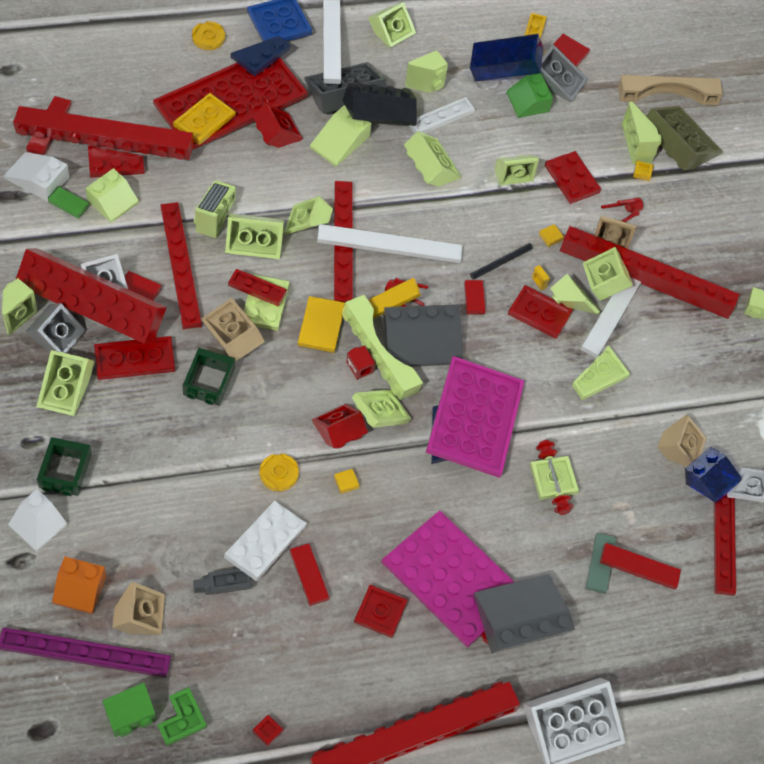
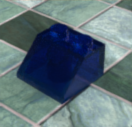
M711 446L685 468L686 485L715 503L742 481V477L728 457Z

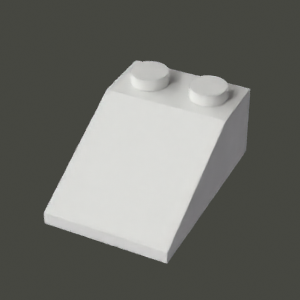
M27 152L3 176L4 179L49 202L48 198L58 187H62L70 178L66 163L52 156Z

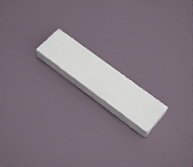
M465 97L417 117L416 126H408L414 134L417 131L427 133L473 114L475 108Z

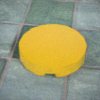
M206 21L203 24L198 23L192 30V41L200 49L215 50L224 44L225 32L223 27L216 22Z
M286 454L269 455L260 465L259 476L261 482L272 491L281 492L289 490L298 480L299 470L297 462Z

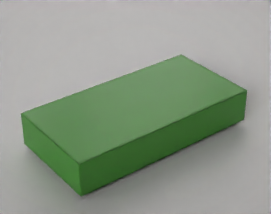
M58 187L48 198L49 203L78 219L89 208L87 201L61 187Z

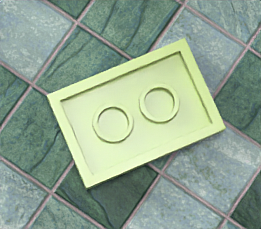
M254 275L287 289L288 293L289 281ZM287 293L279 307L248 294L244 313L256 327L278 331Z
M391 390L356 392L351 397L356 403V407L366 417L367 423L373 428L408 424L412 420Z

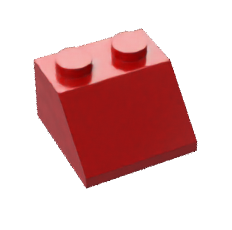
M267 104L253 118L257 124V129L263 135V141L269 146L272 145L280 148L303 139L288 112Z
M348 404L341 405L312 419L325 443L333 449L342 448L345 446V443L351 440H358L362 438V435L368 433L361 411Z

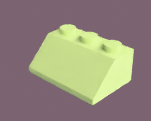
M417 131L404 144L407 149V155L416 163L415 167L423 174V180L428 185L439 187L462 177L437 138Z
M230 214L228 217L225 253L280 259L285 220Z

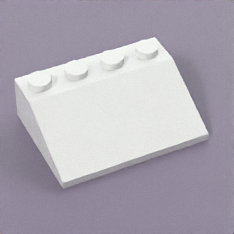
M598 678L523 703L529 727L544 764H567L626 743L610 681Z

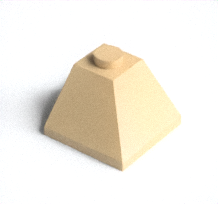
M685 415L662 433L657 448L668 460L691 469H696L707 438L689 415Z
M131 582L114 608L112 628L128 634L160 635L162 632L165 594Z

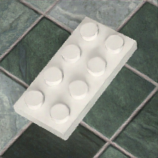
M274 501L224 554V558L257 581L306 528L307 523Z

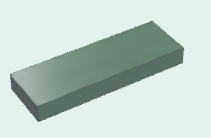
M596 533L586 590L602 594L607 592L611 567L599 562L603 545L608 543L615 546L616 537Z

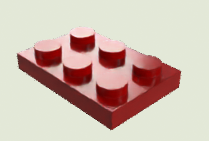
M576 151L545 162L544 166L570 204L601 192L600 186Z

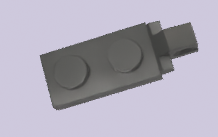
M239 568L208 572V575L203 576V579L193 580L194 593L205 592L206 595L248 590L252 589V580L250 576Z

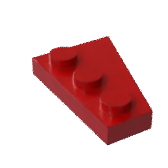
M88 145L90 178L102 177L113 168L121 176L144 174L143 155Z

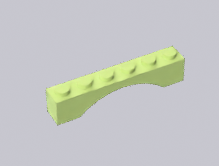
M362 295L345 302L342 310L343 318L348 321L354 335L360 339L362 346L365 345L375 365L381 371L382 378L390 385L392 393L400 401L419 393L423 382L414 368L403 364L389 354L376 336L373 326L374 308L366 296Z

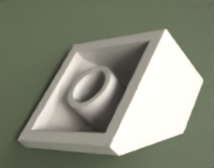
M118 254L81 264L82 269L128 289Z
M742 467L727 496L764 503V470Z
M36 489L21 502L8 526L32 549L38 552L67 526V522L52 502Z

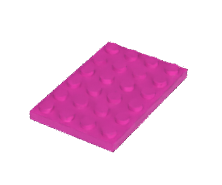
M453 356L425 453L500 478L506 460L524 380Z
M440 510L386 555L381 562L467 648L485 632L473 593L514 583L502 569Z

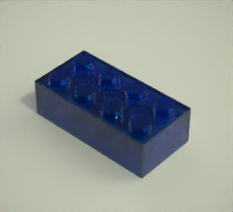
M539 34L473 43L470 70L475 82L540 73L543 45Z

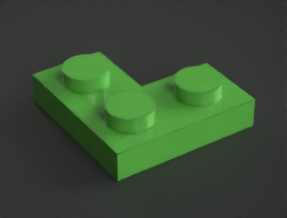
M189 687L169 696L177 716L157 724L166 747L207 728Z

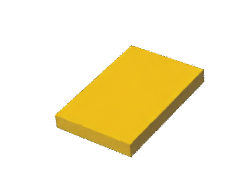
M209 93L173 122V126L180 131L193 132L194 142L200 145L235 116V111Z
M309 296L297 346L335 353L343 317L342 310L345 303Z

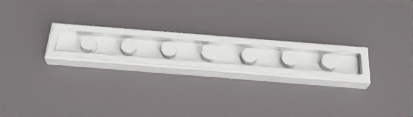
M323 0L324 83L341 84L340 0Z
M319 224L317 243L460 263L462 258V245L323 224Z

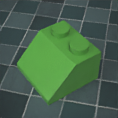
M541 73L523 77L506 92L518 118L550 112L553 97Z
M144 683L102 700L106 717L115 737L127 736L132 733L133 729L140 726L141 728L147 727L156 720L155 711Z

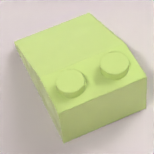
M629 102L622 121V128L632 164H636V161L652 163L657 155L658 146L661 144V135H658L657 128L633 102Z
M344 105L333 114L310 144V148L334 166H337L370 137L371 123L365 120L352 119Z
M51 350L36 407L75 416L90 381L95 361Z

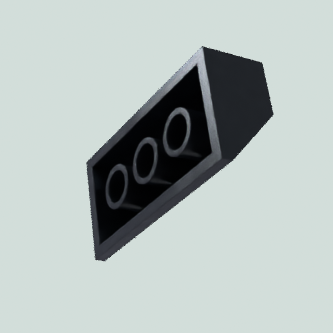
M359 82L347 84L342 101L352 119L416 126L417 99L410 89H399L392 86L382 87L376 84L364 85Z

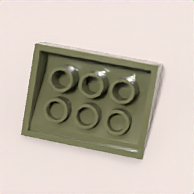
M680 106L652 108L646 115L657 128L658 135H661V144L659 146L665 149L666 154L677 162V166L682 170L694 169L723 153L722 149Z

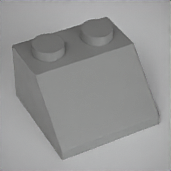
M61 303L49 304L26 330L38 345L50 352L54 350L62 353H67L86 331Z

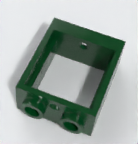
M198 348L182 385L183 395L189 399L204 401L209 405L220 406L235 370V358ZM201 365L226 372L218 393L192 386Z
M51 437L37 476L38 487L45 492L55 491L65 496H79L92 455L91 446ZM54 454L80 459L73 482L46 476Z

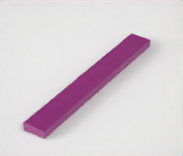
M6 627L2 628L0 635V650L163 678H167L171 655Z

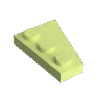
M608 346L573 382L572 387L581 400H584L627 379L630 373L610 346Z

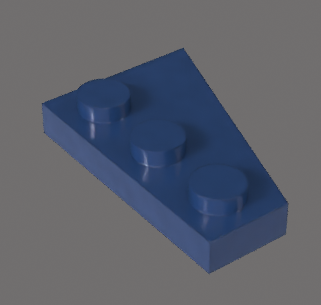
M276 36L230 53V58L253 76H256L291 49V45L280 36Z

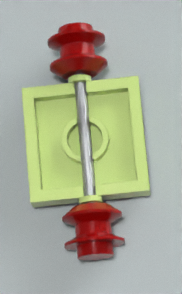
M543 440L536 446V450L541 452L538 458L543 460L530 463L539 500L554 498L552 504L557 505L554 512L565 515L570 513L573 508V504L568 503L571 500L569 495L578 494V486L569 457L553 458L557 454V450L552 449L555 443Z

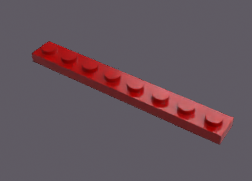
M335 181L334 226L353 229L352 181ZM334 245V301L345 303L353 299V248Z
M179 203L160 204L182 328L184 330L202 327Z

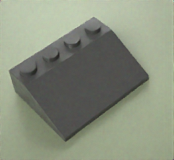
M368 62L341 68V84L324 83V73L304 77L317 107L323 114H331L344 106L342 100L348 83L359 82L364 85L376 84L386 87V78Z
M459 304L384 307L383 328L386 351L398 361L411 367L450 365L453 356L463 359Z
M549 574L473 593L491 654L561 636L575 630L569 609Z

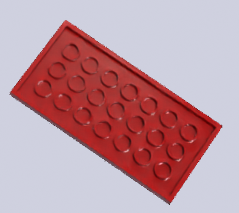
M279 58L256 76H253L238 63H235L154 99L153 105L173 130H178L173 126V122L209 93L235 111V116L203 143L198 145L194 142L192 149L194 150L255 122L253 118L267 104L281 110L307 98L308 92L281 58Z

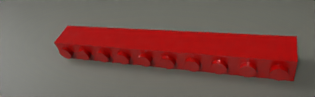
M18 106L13 121L16 133L24 136H33V134L38 138L47 136L56 141L62 140L75 144L81 143L90 146L106 147L108 149H120L127 152L133 151L142 154L158 155L160 157H171L179 160H190L194 146L193 132Z
M569 226L559 250L560 252L582 261H587L616 247L630 277L640 281L642 285L726 319H729L740 295L739 293Z
M502 681L497 682L491 686V689L485 691L479 689L473 692L472 696L464 698V696L458 697L446 706L445 704L437 705L431 712L425 713V711L415 714L410 720L401 719L389 728L385 726L374 730L371 735L366 736L362 734L355 737L354 741L350 743H338L333 746L332 750L326 752L325 750L317 751L310 758V764H383L516 712L520 703L510 681L504 684Z

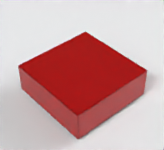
M267 715L252 729V732L266 746H269L283 732V728Z

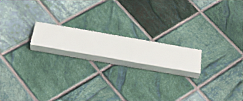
M631 278L633 286L612 295L581 347L582 351L595 358L599 356L640 286V281Z

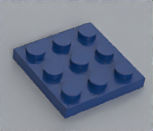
M271 0L247 7V13L262 41L276 36H280L285 41H290L312 35V28L296 0Z

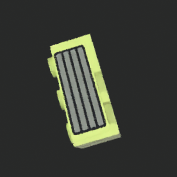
M217 180L214 181L195 210L194 224H196V232L217 238L236 198V186Z

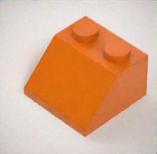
M64 556L57 574L52 604L93 614L107 577L105 567Z

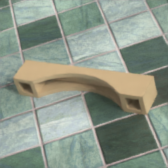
M621 75L618 84L620 102H637L649 95L672 93L686 96L702 105H718L723 94L720 79Z

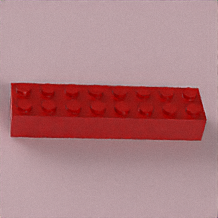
M37 248L25 250L16 279L21 280L35 294L56 304L61 303L67 309L144 344L155 341L167 309L164 305Z

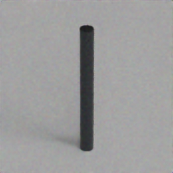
M528 243L470 273V277L474 280L532 250L533 247Z

